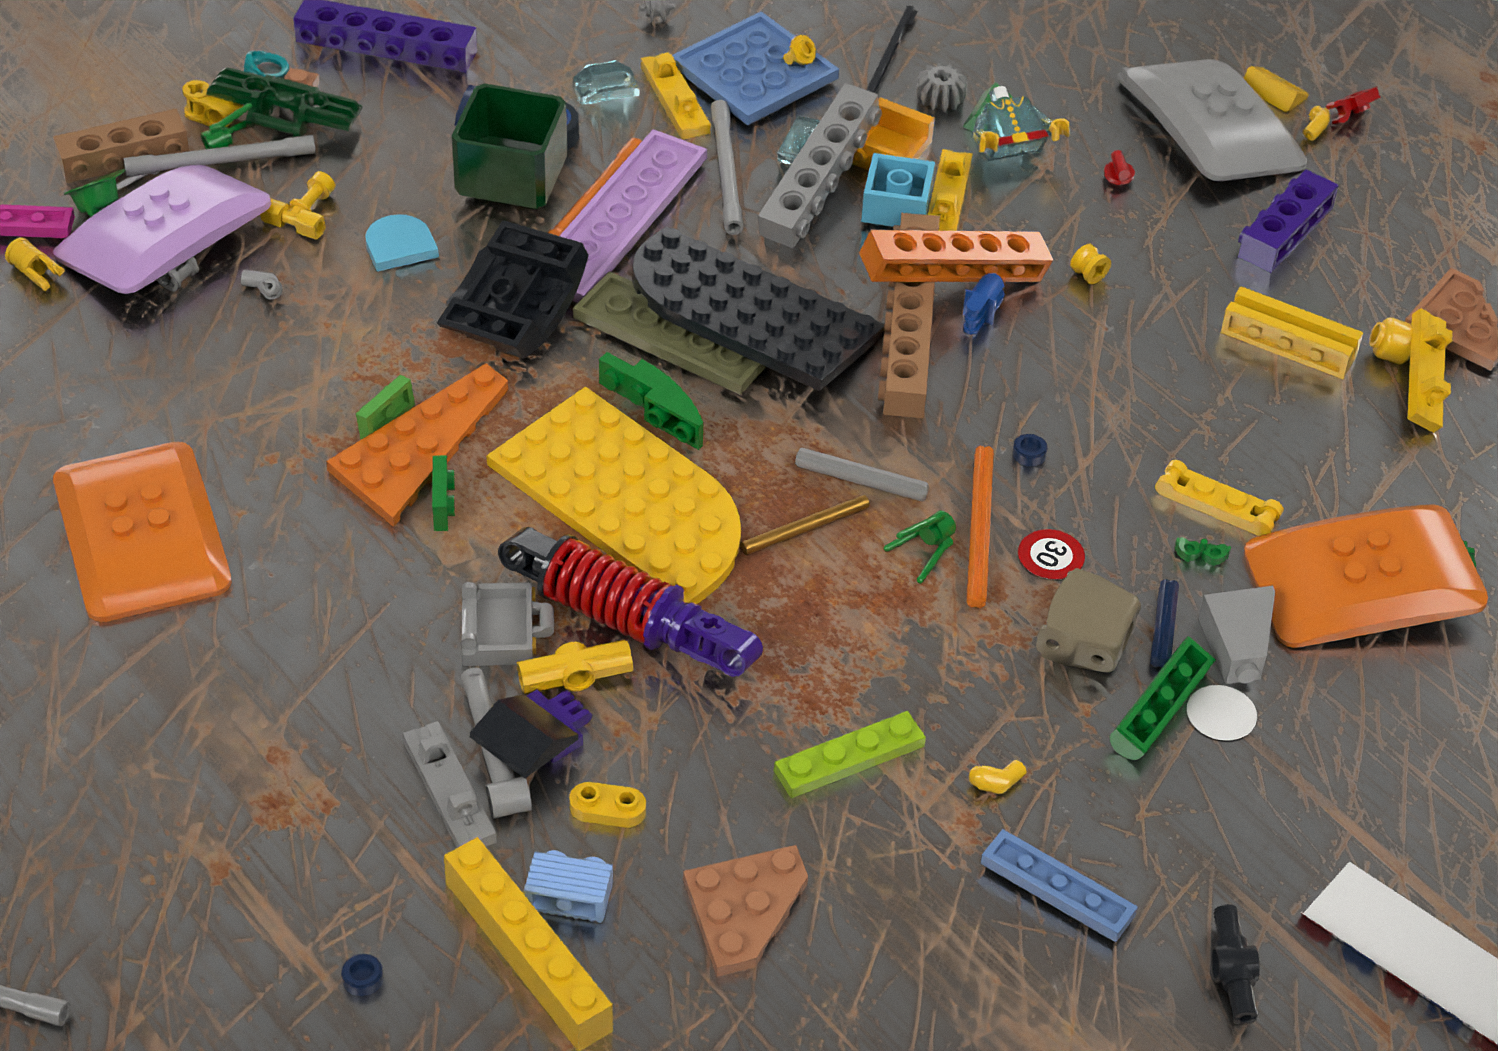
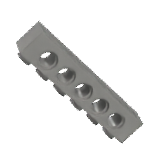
M848 83L843 85L759 213L760 236L794 248L799 239H803L807 235L811 220L815 215L818 216L821 213L829 192L833 193L836 190L840 175L844 170L847 171L850 168L856 150L864 146L871 127H875L879 123L882 110L879 108L878 94Z

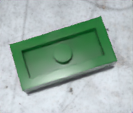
M447 455L433 456L432 511L434 531H448V516H455L454 495H448V491L455 490L454 469L448 470Z

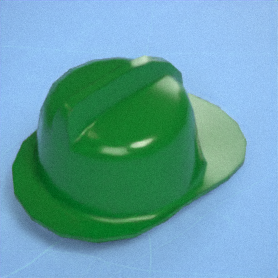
M125 169L114 171L84 186L64 193V196L70 195L81 213H88L92 217L118 200L116 177L124 173Z

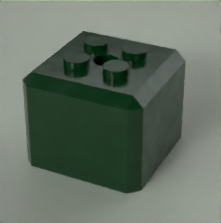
M486 83L475 86L451 135L455 190L461 196L538 210L545 206L567 157L566 102L561 96Z

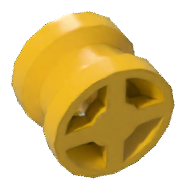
M1085 244L1073 255L1070 267L1074 272L1082 273L1084 280L1089 284H1096L1108 273L1111 267V260L1104 254H1098V249L1092 244Z

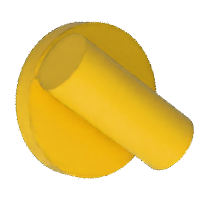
M806 35L794 37L790 43V51L783 56L785 63L788 65L793 64L795 61L800 65L812 63L816 56V48L813 41Z

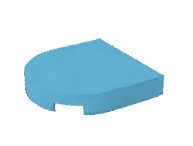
M409 215L386 216L372 223L366 232L367 251L377 272L439 257L438 247L428 226L416 217Z

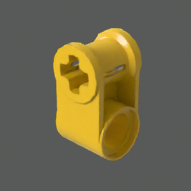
M189 81L183 86V95L187 102L184 107V115L191 121L210 126L220 122L243 107V104L207 95V89L210 85L205 81Z

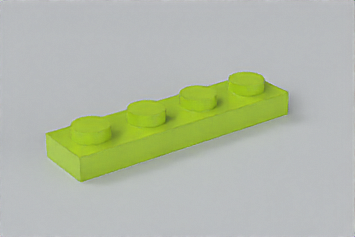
M905 711L774 762V772L792 799L925 747L926 737L910 713Z

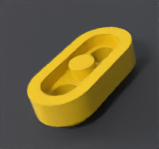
M584 782L571 790L569 808L573 817L579 821L629 828L637 826L644 820L646 816V798L642 792L635 788Z

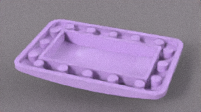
M190 165L176 168L157 176L93 215L57 245L53 250L55 260L118 293H133L265 212L271 206V199L267 193L205 165Z

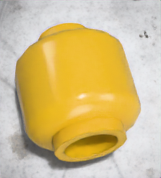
M1393 317L1386 318L1383 322H1377L1369 338V346L1372 347L1374 355L1398 365L1406 363L1410 359L1413 327L1411 323Z

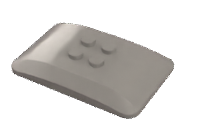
M1215 59L1139 66L1130 68L1127 71L1125 79L1205 177L1215 181H1227L1297 172L1305 168L1307 158L1290 132L1238 72L1227 64Z

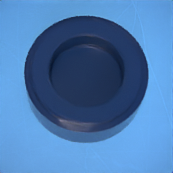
M1023 434L1015 439L1012 455L1015 461L1023 466H1038L1046 459L1048 445L1038 435Z
M357 954L350 957L344 963L341 971L345 989L356 996H368L375 993L381 987L384 979L381 962L370 954Z

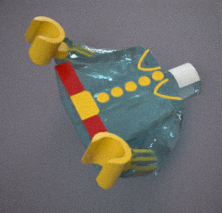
M999 86L989 92L992 102L985 105L982 114L976 119L972 132L973 140L979 145V152H985L988 162L1041 152L1049 137L1048 135L1051 136L1054 142L1060 139V135L1070 136V122L1066 119L1052 120L1048 118L1037 107L1033 106L1027 97L1010 98L1007 88Z

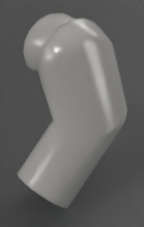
M252 270L242 271V286L256 287L265 298L270 300L276 299L281 295L283 291L282 284L274 273Z

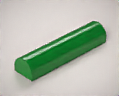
M1187 636L1110 734V743L1121 756L1130 760L1140 759L1216 661L1214 657L1191 637Z

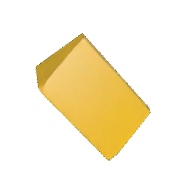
M1248 67L1243 77L1264 101L1284 112H1290L1309 96L1305 90L1263 67Z

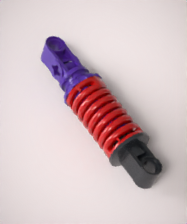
M524 527L504 541L498 548V557L501 563L507 569L538 582L537 590L542 598L560 602L563 606L571 607L574 611L583 613L586 617L593 618L600 624H607L609 628L619 630L623 635L632 637L650 650L658 649L665 643L669 645L671 650L688 654L693 659L715 667L732 677H737L744 673L763 653L762 642L753 632L735 626L718 615L710 614L693 602L689 604L684 602V590L681 586H674L665 581L663 583L658 577L651 579L647 572H639L636 567L627 566L622 560L615 561L613 556L609 554L603 555L601 550L591 549L588 544L579 541L577 537L571 534L564 535L556 541L534 528Z

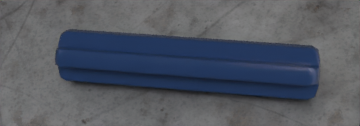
M1167 578L1160 582L1150 659L1154 667L1160 666L1161 668L1172 655L1179 593L1178 582L1176 580L1170 581Z

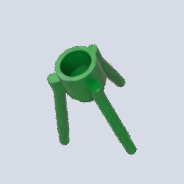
M247 103L220 122L210 125L209 130L202 132L201 139L205 149L229 147V145L233 144L231 134L247 127L246 120L229 128L226 126L250 110L252 104Z
M939 510L929 518L896 534L897 539L885 545L884 550L888 552L919 535L926 544L938 545V548L917 577V582L922 583L945 550L954 544L950 536L956 531L955 521L950 514Z

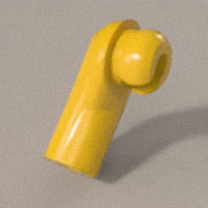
M1314 106L1309 113L1311 122L1303 130V135L1308 140L1314 141L1328 126L1331 117L1330 110L1320 106Z
M1013 760L1003 770L987 765L975 766L970 770L969 781L980 790L1003 794L1024 777L1027 771L1023 763L1018 760Z

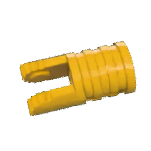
M25 238L15 239L8 245L5 251L6 261L14 265L44 291L51 287L42 276L47 269L59 277L65 271L64 268Z

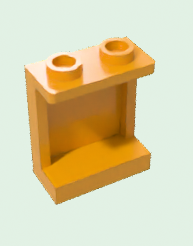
M880 97L879 108L882 110L879 123L875 127H871L864 146L856 150L852 161L853 165L868 171L873 153L918 159L930 145L933 138L935 117Z

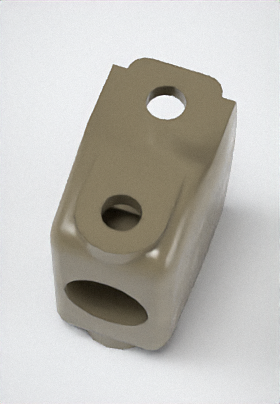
M1075 568L1073 571L1068 572L1052 599L1047 623L1042 625L1038 632L1036 649L1042 653L1041 657L1065 666L1106 673L1112 672L1116 668L1135 628L1141 603L1134 594L1107 579ZM1049 639L1057 641L1059 645L1051 644Z

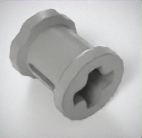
M191 257L185 261V265H178L159 277L157 281L162 287L172 292L177 291L181 287L183 280L188 276H194L198 273L199 267L196 259Z

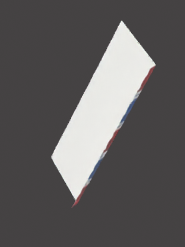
M1348 862L1304 913L1300 911L1303 917L1498 1047V959L1351 862Z

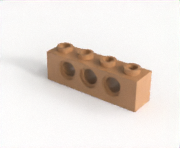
M177 108L53 136L57 160L66 183L125 169L123 158L150 154L164 155L189 151L187 132Z

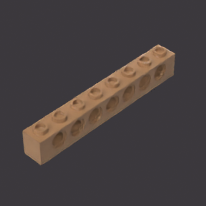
M901 213L900 225H894L893 230L939 231L940 216ZM935 282L888 283V287H894V290L888 289L886 309L893 310L892 312H886L884 331L890 332V335L884 334L882 354L889 355L888 357H882L880 377H886V381L880 380L878 400L884 401L883 415L924 419Z

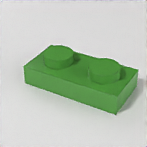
M399 375L372 400L361 407L356 413L360 439L365 438L409 411L415 405L411 379Z

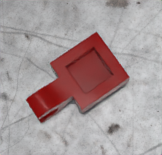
M1377 86L1357 91L1340 100L1328 103L1326 105L1327 109L1336 108L1338 111V117L1333 119L1331 123L1336 125L1346 122L1350 117L1351 110L1353 114L1371 108L1370 102L1381 98Z

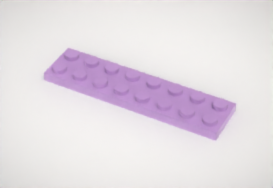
M652 129L560 235V237L582 242L589 254L583 277L572 301L578 303L609 271L612 272L704 163L707 159L706 148Z

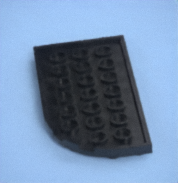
M664 227L651 236L639 247L634 257L632 276L634 289L637 294H642L648 300L647 306L656 314L683 329L818 391L823 389L880 340L885 333V324L876 321L870 315L856 312L847 308L843 303L829 300L818 295L814 290L800 287L791 283L787 278L773 275L764 271L760 266L744 262L735 258L731 253L717 250L708 246L704 241L688 237L674 228Z

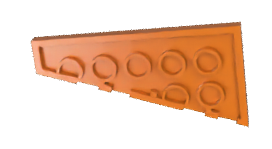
M485 363L327 460V471L394 527L399 522L400 514L407 506L411 507L418 499V492L423 486L432 482L433 456L447 455V463L459 450V444L465 436L470 437L476 430L475 424L482 416L488 415L509 390L508 380Z

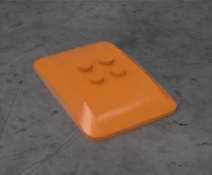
M179 441L66 465L58 469L53 475V483L86 612L94 621L109 622L215 597L225 593L232 584L231 573L198 464L190 445Z
M1435 504L1375 510L1311 522L1252 538L1246 543L1244 548L1245 559L1256 587L1273 586L1275 589L1271 625L1279 642L1291 648H1300L1472 615L1483 611L1488 602L1487 591L1447 509Z

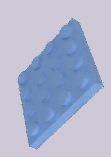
M762 11L672 55L676 61V66L683 76L714 100L726 101L729 105V111L747 125L839 79V68L817 52L814 61L810 64L800 65L796 61L791 65L786 64L783 56L790 51V43L795 36Z

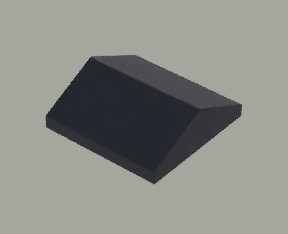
M524 694L497 700L470 731L471 739L523 778H527L576 742L579 734Z

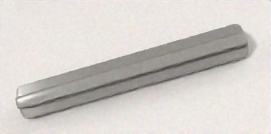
M800 448L796 455L795 464L800 468L918 501H925L929 491L927 482L806 448Z

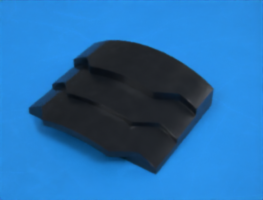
M503 220L487 246L479 250L475 261L460 286L446 301L447 307L437 321V324L440 327L465 334L468 338L493 345L497 351L524 359L547 340L564 317L580 285L589 254L582 242Z

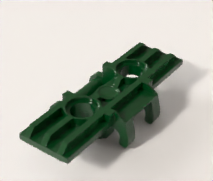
M229 67L222 68L207 89V95L243 105L251 103L252 108L248 110L246 115V126L254 127L258 125L292 134L293 137L304 136L307 132L308 123L349 131L363 109V105L358 104L356 100L321 92L319 88L267 74L264 77ZM277 106L290 109V111H293V122L272 117L271 115Z

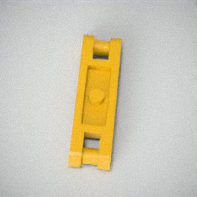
M1171 460L1165 468V475L1160 476L1155 484V489L1160 495L1257 536L1271 533L1274 528V522L1279 520L1284 511L1282 504L1276 500L1268 499L1264 501L1187 469L1186 465L1179 460Z

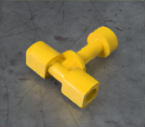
M315 172L307 182L309 190L301 199L294 198L287 204L270 198L271 206L260 214L261 221L277 227H283L287 223L295 226L298 234L319 239L326 229L325 219L323 215L312 212L310 208L318 198L326 199L335 190L334 180L324 172Z

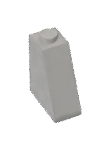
M1273 586L1205 594L1203 597L1198 619L1225 684L1249 683L1261 679L1267 657L1275 597Z

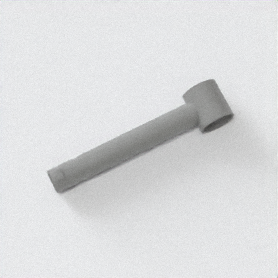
M470 668L462 673L461 679L476 726L493 704L483 671L480 668ZM482 747L492 783L486 784V795L492 818L531 811V797L526 778H515L513 770Z

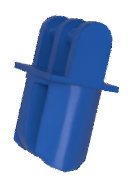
M996 273L982 276L972 291L966 289L963 315H965L963 330L967 334H977L984 323L990 325L994 323L995 312L1004 299V283L1002 278Z

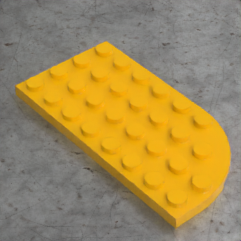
M586 386L486 455L487 465L606 554L613 556L615 560L624 561L627 566L636 567L639 572H647L651 579L658 577L663 583L665 581L674 586H681L684 590V602L688 604L691 602L699 604L726 580L734 568L735 559L740 547L741 524L737 507L727 490L705 470Z

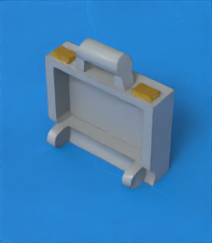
M466 582L462 585V666L517 665L519 661L533 659V654H536V639L546 638L554 633V608L549 603L536 602L535 587H532V582L478 584L477 586L472 582ZM532 615H539L540 626H532Z

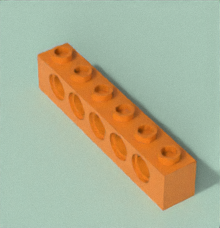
M870 230L859 252L871 282H979L982 276L989 273H996L1002 278L1003 282H1041L1053 262V258L1040 232Z

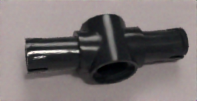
M1231 904L1216 907L1213 912L1218 940L1211 953L1212 975L1214 981L1222 983L1223 989L1229 993L1234 1023L1240 1025L1255 1022L1258 1017L1253 987L1255 982L1258 981L1260 974L1259 954L1256 946L1248 945L1247 938L1242 935L1237 907Z

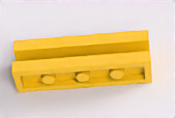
M1242 286L1236 292L1234 302H1230L1225 310L1220 332L1340 379H1344L1357 357L1363 336L1362 331Z

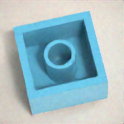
M873 153L864 190L861 222L894 227V225H900L901 213L927 215L932 194L935 162Z

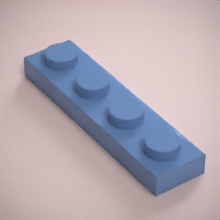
M1004 829L1000 831L982 854L980 864L1114 942H1117L1136 916L1138 906Z

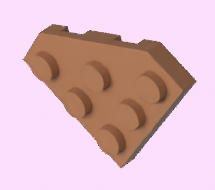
M1450 268L1407 316L1405 322L1412 323V314L1422 308L1432 316L1446 321V328L1453 331L1452 342L1445 349L1490 371L1498 363V319L1491 304L1486 303L1483 297L1484 289L1480 281Z
M796 845L683 871V882L717 977L756 968L767 944L772 937L776 936L788 917L791 906L807 887L808 874Z

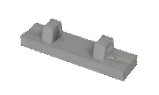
M436 721L422 728L402 733L403 743L456 848L476 837L481 840L485 847L497 843L496 832L439 722Z

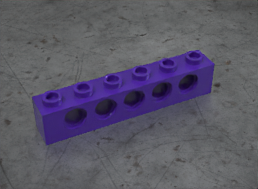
M303 0L293 17L295 39L299 43L461 72L468 71L477 53L476 27L326 0Z

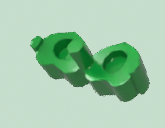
M1177 537L1174 550L1186 562L1202 557L1206 563L1215 566L1228 559L1231 546L1226 544H1207V539H1201L1199 543L1197 541H1189L1184 537Z

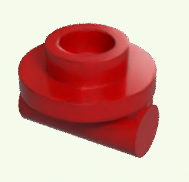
M1116 150L1111 153L1112 162H1109L1104 167V177L1115 185L1130 183L1134 179L1135 170L1130 164L1126 163L1122 151Z

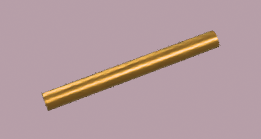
M861 495L745 540L740 544L741 549L745 555L754 553L870 507L869 500L866 495Z

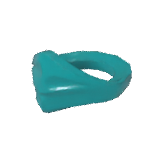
M249 51L246 54L243 71L264 77L266 74L261 72L256 66L264 62L278 64L282 69L276 74L267 75L284 78L289 70V63L284 57L265 51Z

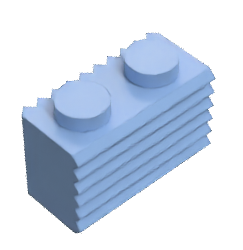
M556 850L546 853L534 852L524 888V895L538 912L550 913L551 915L557 914L560 917L565 915L567 918H581L583 921L586 919L591 922L596 920L598 923L604 921L613 885V864H608L597 857H587L585 859L567 857L564 853Z

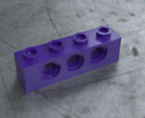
M1307 169L1297 179H1291L1286 190L1282 194L1278 193L1272 200L1271 205L1266 210L1262 209L1258 213L1255 222L1251 226L1243 228L1238 238V242L1241 244L1238 257L1272 273L1333 209L1339 185Z

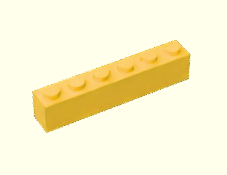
M476 837L445 854V880L448 887L576 1050L581 1051L613 1032V1004L481 840Z

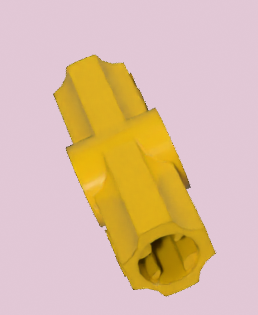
M625 640L587 648L583 643L569 642L560 646L553 655L517 662L519 683L524 694L531 693L536 689L541 691L564 686L568 691H582L590 687L595 682V679L633 671L631 650L628 641Z

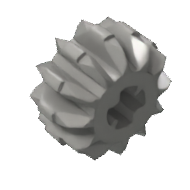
M938 63L936 67L929 65L926 67V70L920 71L917 78L916 93L917 99L922 101V106H931L932 111L938 108L945 112L947 108L957 109L959 104H963L966 97L967 81L966 76L962 75L961 69H952L951 64L942 66Z

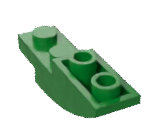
M606 352L599 358V384L627 398L635 405L643 407L644 420L653 427L667 432L679 441L687 443L697 450L703 446L704 422L689 396L669 376L643 359L633 366L609 352Z

